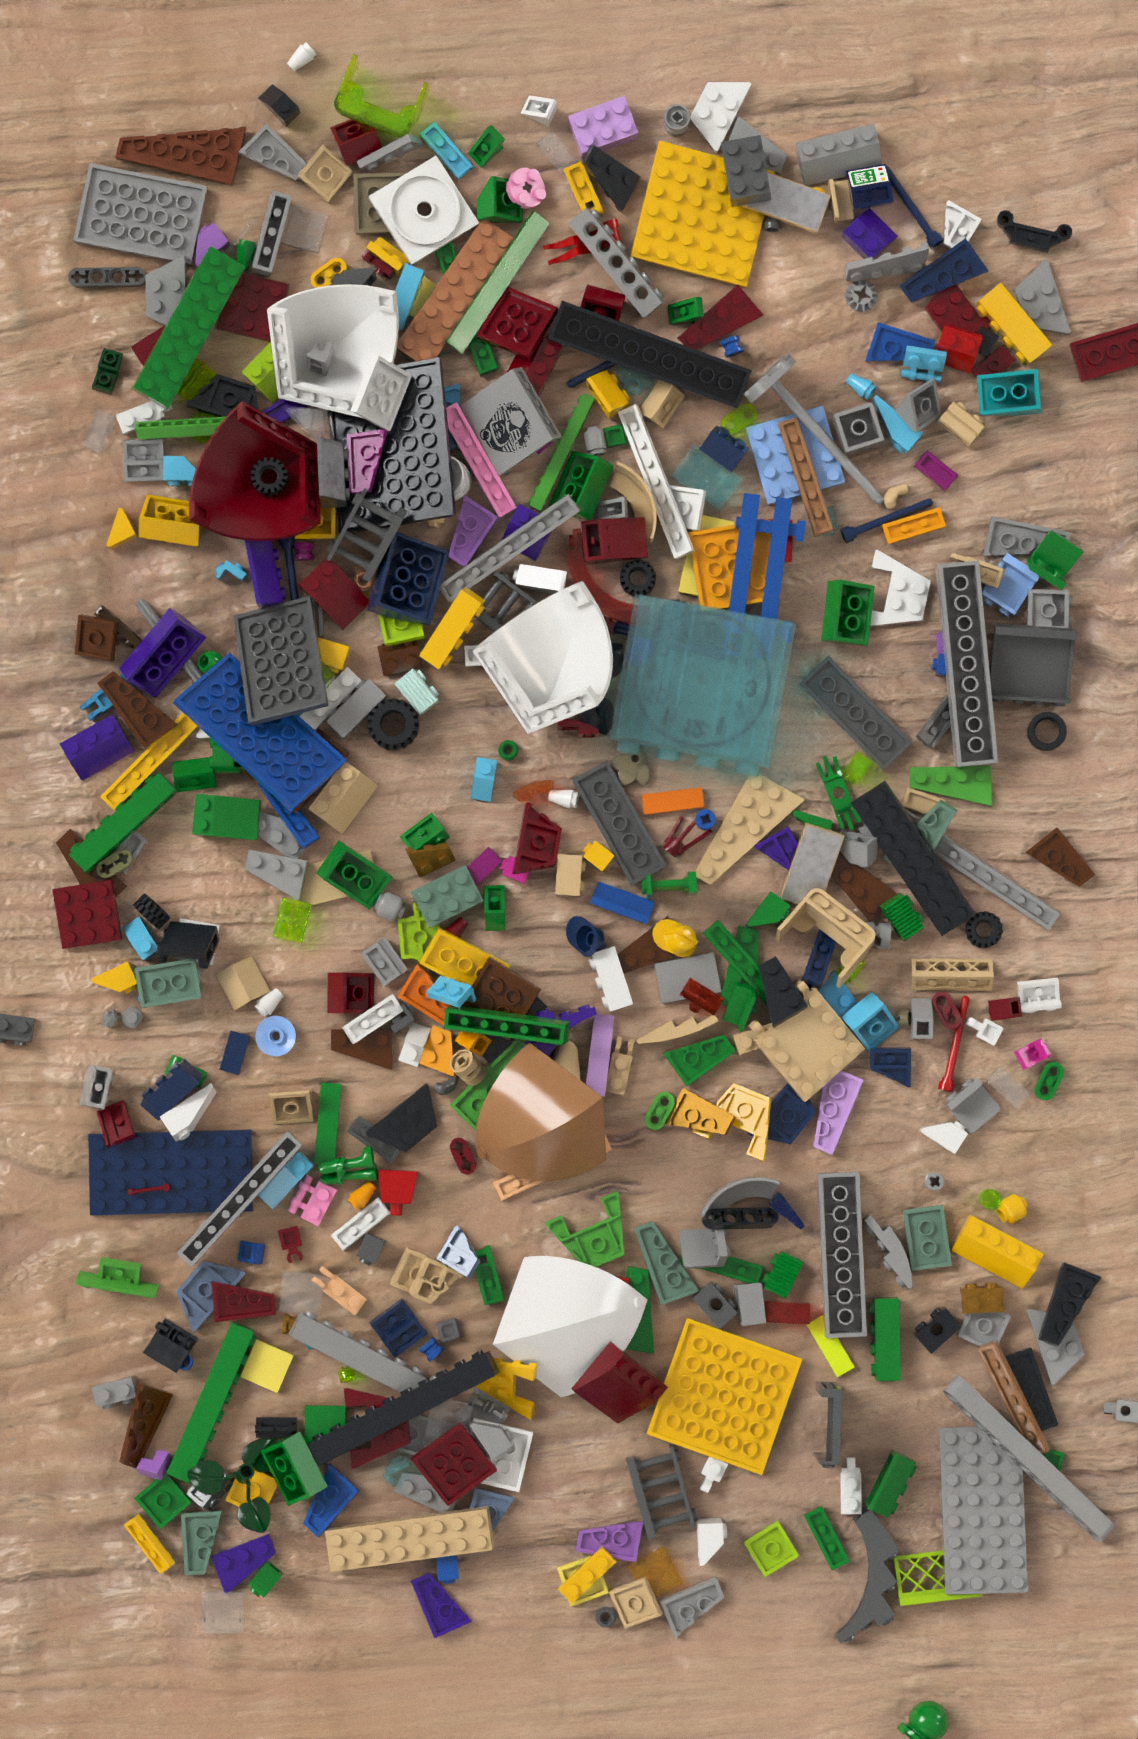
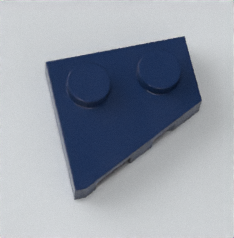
M870 1048V1069L906 1087H911V1048Z

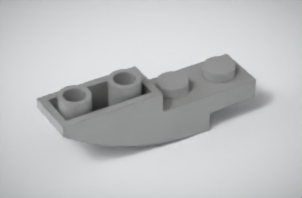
M871 1215L866 1216L863 1219L866 1223L863 1227L870 1235L873 1233L878 1238L876 1243L883 1251L888 1250L882 1256L885 1260L882 1262L889 1272L893 1270L898 1277L895 1280L902 1288L906 1286L908 1289H911L913 1286L910 1265L897 1235L889 1225L882 1230Z

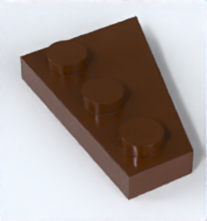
M1057 827L1025 852L1078 887L1095 875Z
M331 1029V1050L392 1070V1029H376L352 1044L343 1029Z

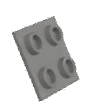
M475 1388L455 1423L458 1424L461 1421L469 1431H471L470 1422L474 1417L502 1424L511 1408L482 1390Z

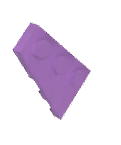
M464 495L448 557L463 567L468 565L497 521L498 516Z
M643 1521L581 1529L578 1534L576 1551L594 1554L603 1546L616 1559L636 1562Z

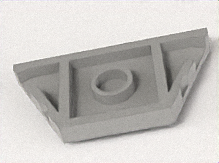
M180 256L145 275L146 316L164 325L167 324L187 287L186 256Z
M1044 260L1014 289L1016 299L1021 308L1039 329L1046 332L1053 331L1068 335L1071 331L1048 260Z
M1027 1309L1026 1311L1050 1384L1054 1385L1085 1355L1074 1321L1060 1345L1056 1347L1038 1340L1047 1311Z

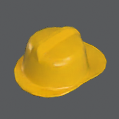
M665 919L656 923L653 928L652 936L654 942L661 949L679 957H689L694 953L698 940L695 931L691 927Z

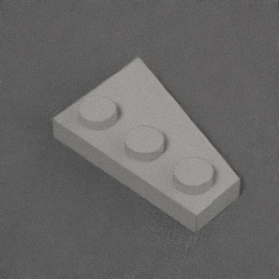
M738 116L729 140L761 135L766 169L775 171V174L780 175L787 154Z
M267 124L238 152V154L295 182L299 179L297 175L307 164Z
M407 134L358 160L357 163L360 169L373 171L379 165L390 162L425 145L422 138Z
M249 849L245 870L301 901L308 861Z
M713 1577L660 1599L661 1606L675 1639L685 1628L690 1627L698 1617L722 1600L724 1594L717 1577Z

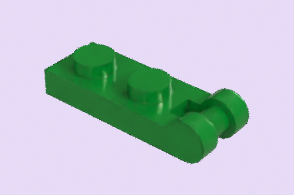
M490 1245L484 1246L480 1250L475 1248L474 1251L478 1258L486 1256L488 1261L482 1264L479 1263L475 1270L484 1306L504 1301Z

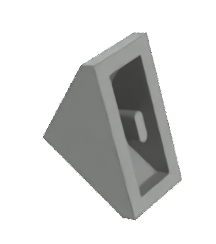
M627 497L600 501L596 507V520L628 518Z

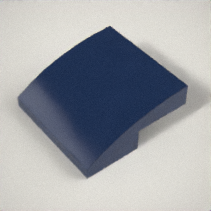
M402 1298L369 1322L394 1357L400 1355L428 1334Z

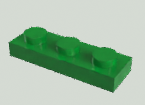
M822 1505L803 1514L831 1570L850 1562Z

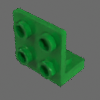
M1050 530L1027 560L1029 570L1060 590H1063L1067 584L1065 576L1083 554V550L1055 531Z

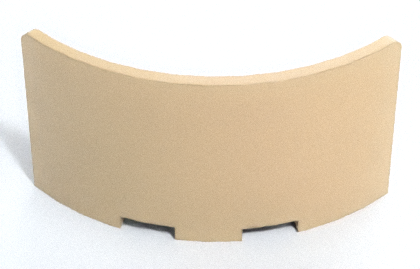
M617 462L610 488L620 493L623 497H627L635 518L645 517L647 545L652 546L657 523L656 506L652 493L644 480L634 470L625 464Z

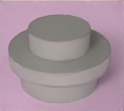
M127 1008L122 1014V1021L127 1027H137L142 1022V1013L137 1008Z
M113 1009L111 1012L107 1010L101 1018L103 1027L107 1026L110 1029L119 1018L116 1010Z

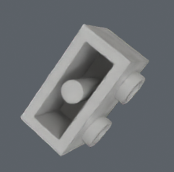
M88 1065L79 1105L104 1109L109 1099L108 1089L113 1081V1069Z
M135 1376L94 1385L92 1391L96 1407L102 1406V1409L114 1407L116 1402L122 1401V1404L134 1402L137 1392Z

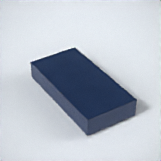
M230 1030L219 1070L240 1075L250 1040L249 1035Z

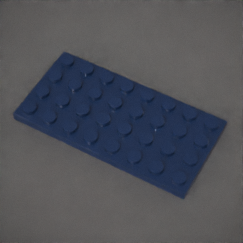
M251 1130L192 1131L186 1139L178 1140L177 1142L170 1132L135 1133V1138L118 1145L114 1144L111 1148L106 1146L103 1134H88L90 1215L215 1212L252 1171ZM165 1183L170 1185V1190L167 1192L158 1190L136 1193L134 1196L128 1195L129 1188L158 1187ZM253 1201L243 1212L253 1211Z

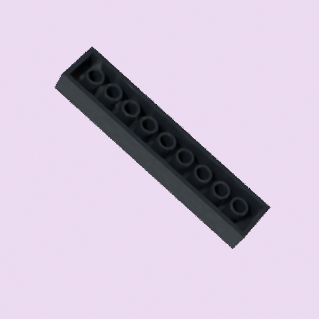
M561 301L548 338L735 408L739 407L752 371L565 301Z

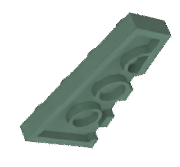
M653 1221L633 1228L660 1305L699 1292Z

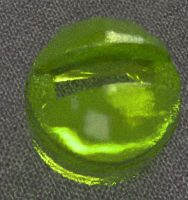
M349 1366L341 1367L338 1371L341 1383L350 1382L356 1377L354 1370Z

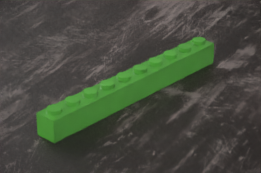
M585 393L579 396L577 400L578 406L574 407L572 411L573 416L568 419L566 423L568 426L561 433L563 437L561 441L558 440L555 446L557 449L555 452H552L550 456L551 461L545 466L546 472L541 475L539 479L541 482L539 486L536 485L534 489L535 494L529 499L530 508L538 512L542 511L593 406L594 397Z
M225 417L137 422L135 430L137 438L143 440L213 435Z

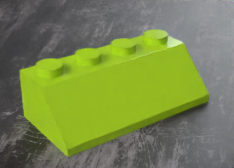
M270 342L242 371V374L273 404L278 399L272 345Z

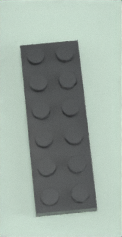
M829 655L799 683L882 771L913 743Z
M608 760L572 780L631 886L645 879L647 874L652 875L666 867L663 858Z

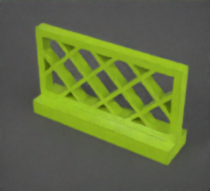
M943 1551L901 1555L893 1559L899 1606L981 1597L982 1593L945 1594V1586L940 1583L944 1578V1573L938 1581L929 1574L935 1564L944 1570V1567L937 1562L944 1555ZM938 1555V1557L935 1560L932 1557H930ZM922 1557H927L933 1562L927 1571L917 1565ZM912 1558H918L916 1562L911 1560ZM907 1559L913 1566L905 1574L899 1569L898 1560ZM915 1566L924 1573L918 1583L908 1576ZM900 1573L904 1575L902 1580L900 1578ZM926 1576L936 1582L931 1590H925L920 1586ZM906 1578L916 1585L911 1592L902 1593L901 1584ZM937 1585H940L942 1587V1589L935 1588L937 1587ZM918 1587L923 1590L914 1592Z

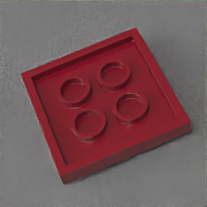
M242 273L219 315L216 329L271 342L267 309L287 297L289 284Z
M507 287L479 330L477 337L484 342L530 360L556 317L558 308Z
M113 879L52 889L62 949L123 939Z
M461 1421L411 1457L412 1462L447 1506H450L497 1471V1467Z

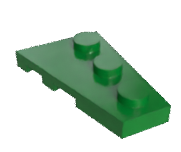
M721 1035L663 1054L684 1084L688 1086L736 1050L726 1036Z

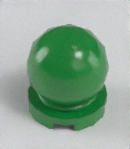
M934 1701L919 1702L912 1708L909 1714V1723L901 1722L897 1729L910 1739H941L949 1727L948 1714L942 1705Z

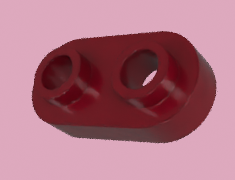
M937 992L932 998V1006L941 1023L949 1030L958 1029L962 1025L963 1017L953 998L946 992ZM942 999H946V1005L944 1006L940 1004ZM954 1016L956 1021L951 1024L950 1018Z

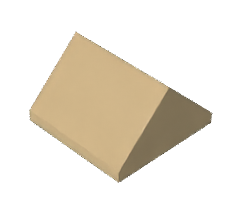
M252 956L216 974L234 1011L271 992Z
M312 1090L269 1093L273 1125L314 1122Z

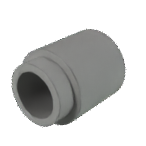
M599 426L587 428V431L584 432L587 452L594 456L606 454L605 449L607 447L603 429H599Z

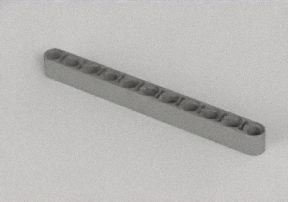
M956 1375L943 1390V1393L1095 1540L1103 1543L1115 1528L1112 1521L967 1381Z

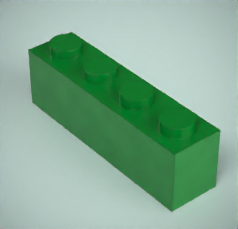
M873 1297V1302L869 1303L870 1315H873V1323H870V1335H874V1343H870V1354L874 1356V1364H871V1376H875L876 1381H901L899 1298Z

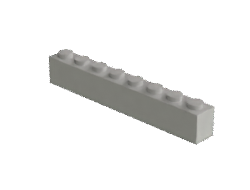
M287 1131L177 1254L193 1267L304 1144L290 1131Z
M300 1311L289 1331L291 1337L398 1392L409 1387L413 1390L419 1387L418 1382L428 1378V1376L424 1375L425 1371L416 1366L413 1369L406 1366L407 1362L399 1357L393 1359L388 1356L389 1353L381 1348H378V1350L371 1348V1343L364 1339L358 1341L352 1338V1333L344 1329L341 1332L334 1329V1324L327 1320H324V1322L317 1320L318 1316L309 1311H306V1313ZM433 1375L431 1376V1378L429 1377L430 1381L437 1378Z

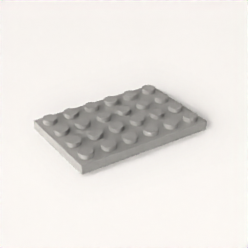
M89 163L73 241L75 243L166 261H173L180 256H186V265L192 266L208 187Z

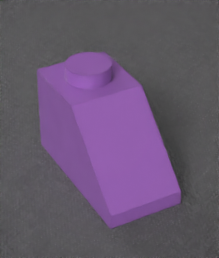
M214 223L205 225L198 235L195 260L197 267L210 246L220 252H223L230 246L229 240Z

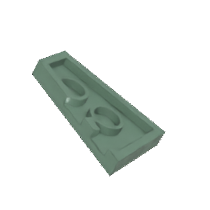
M222 1510L181 1513L185 1576L206 1574Z

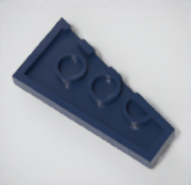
M965 238L901 284L900 288L910 302L913 303L989 271Z

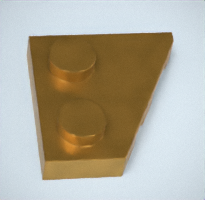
M448 843L425 845L421 850H413L412 847L405 849L420 878L456 861Z

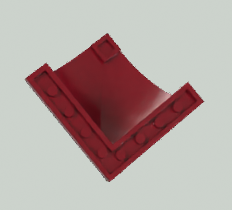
M242 401L221 422L200 457L191 485L189 520L216 534L247 541L285 539L315 528L321 524L317 443ZM266 457L267 460H270V457L274 458L275 461L277 459L280 460L287 470V486L284 487L282 493L281 491L278 492L279 495L277 496L275 494H272V497H268L267 494L263 496L252 485L251 470H253L254 464L257 465V461H263V458ZM267 470L262 474L261 479L266 484H272L277 480V474L272 470Z

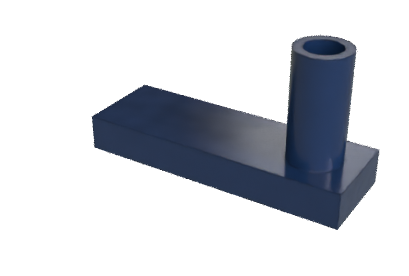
M820 929L801 980L805 982L809 990L812 987L821 988L836 945V941Z

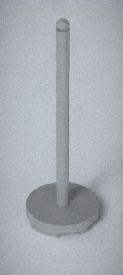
M787 353L743 393L744 396L752 403L771 387L877 505L882 504L884 497L881 496L869 480L780 383L779 379L796 363Z

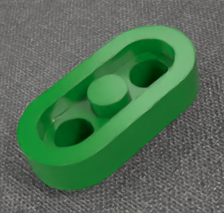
M1049 1062L1044 1066L1034 1088V1093L1038 1099L1050 1100L1055 1095L1064 1076V1068L1060 1063ZM1051 1068L1056 1069V1075H1050L1049 1071ZM1043 1086L1047 1087L1048 1092L1046 1094L1041 1093V1088Z

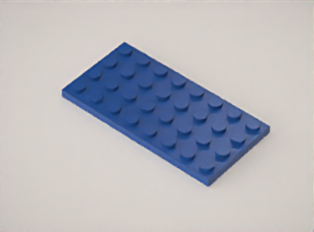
M228 653L174 700L173 704L290 812L296 809L347 761L297 714L251 726L248 723L240 661L231 653Z

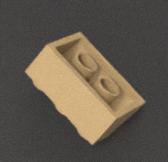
M346 762L332 776L309 807V810L343 834L377 789L378 785Z

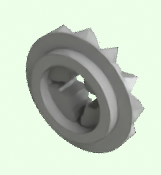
M868 280L852 282L847 288L846 301L855 311H868L877 302L878 292L875 285ZM865 288V295L868 298H863L858 303L859 296L856 293H860Z

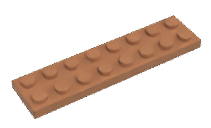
M481 220L398 341L396 350L414 362L437 358L445 347L446 340L514 238L490 221Z

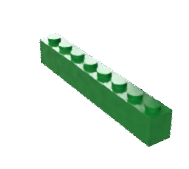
M235 1321L231 1323L166 1474L190 1483L187 1476L188 1471L198 1465L200 1460L204 1461L208 1449H205L208 1441H213L216 1431L213 1430L216 1422H221L225 1413L221 1411L224 1403L229 1404L233 1394L230 1392L232 1385H237L241 1376L238 1373L240 1366L244 1367L249 1355L246 1352L249 1347L253 1348L257 1336H254L256 1330Z

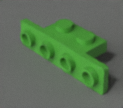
M101 1257L99 1274L80 1271L76 1279V1285L85 1288L92 1287L102 1289L103 1291H116L125 1295L133 1294L144 1298H156L159 1290V1284L140 1281L142 1264Z

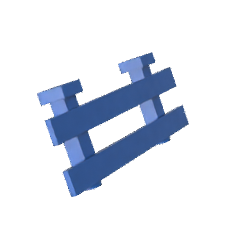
M744 493L741 517L736 518L735 529H739L728 616L740 621L753 633L758 634V640L763 646L768 660H771L774 636L782 637V641L790 642L793 624L789 620H784V624L776 623L788 535L795 536V541H803L806 521L797 520V524L789 523L792 499L776 497L773 521L757 519L760 495ZM756 531L772 533L760 621L744 619ZM723 619L722 629H726L723 654L739 656L741 641L737 646H732L739 648L738 652L728 650V642L737 641L736 637L729 640V636L732 633H737L742 639V632L746 631L737 624ZM757 646L755 658L763 659L761 651Z

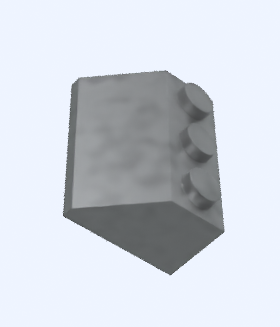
M317 437L319 497L322 508L346 507V500H350L349 488H346L345 481H349L348 468L345 469L344 461H348L347 449H344L343 442Z

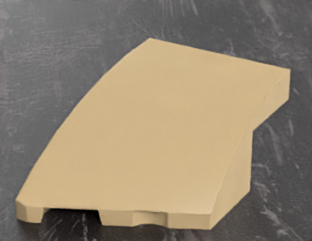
M406 1247L389 1284L409 1292L414 1298L431 1304L441 1293L448 1290L449 1286L458 1278L461 1279L463 1275L432 1257Z

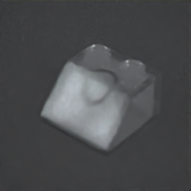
M285 406L287 414L306 434H309L310 438L322 437V434H327V409Z

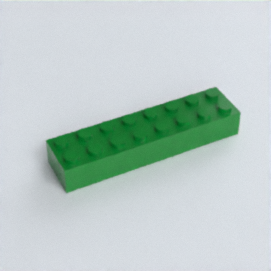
M211 246L207 248L131 390L165 409L170 407L246 266Z

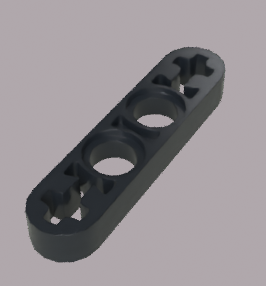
M715 1208L706 1211L704 1217H702V1223L711 1230L768 1229L777 1223L779 1216L772 1208ZM726 1215H732L736 1222H729ZM745 1215H751L754 1218V1222L747 1221Z

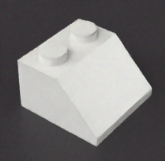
M721 1518L697 1520L698 1561L700 1566H704L724 1544L723 1538H727L726 1523L722 1522Z

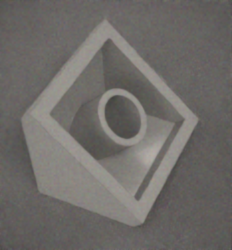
M935 379L929 380L907 394L895 410L913 432L920 431L942 416Z

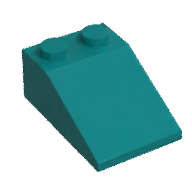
M1038 369L977 375L980 416H1017L1043 413L1041 380Z

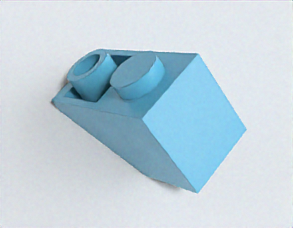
M163 456V481L171 487H179L180 483L188 484L191 487L196 471L195 467L184 456Z

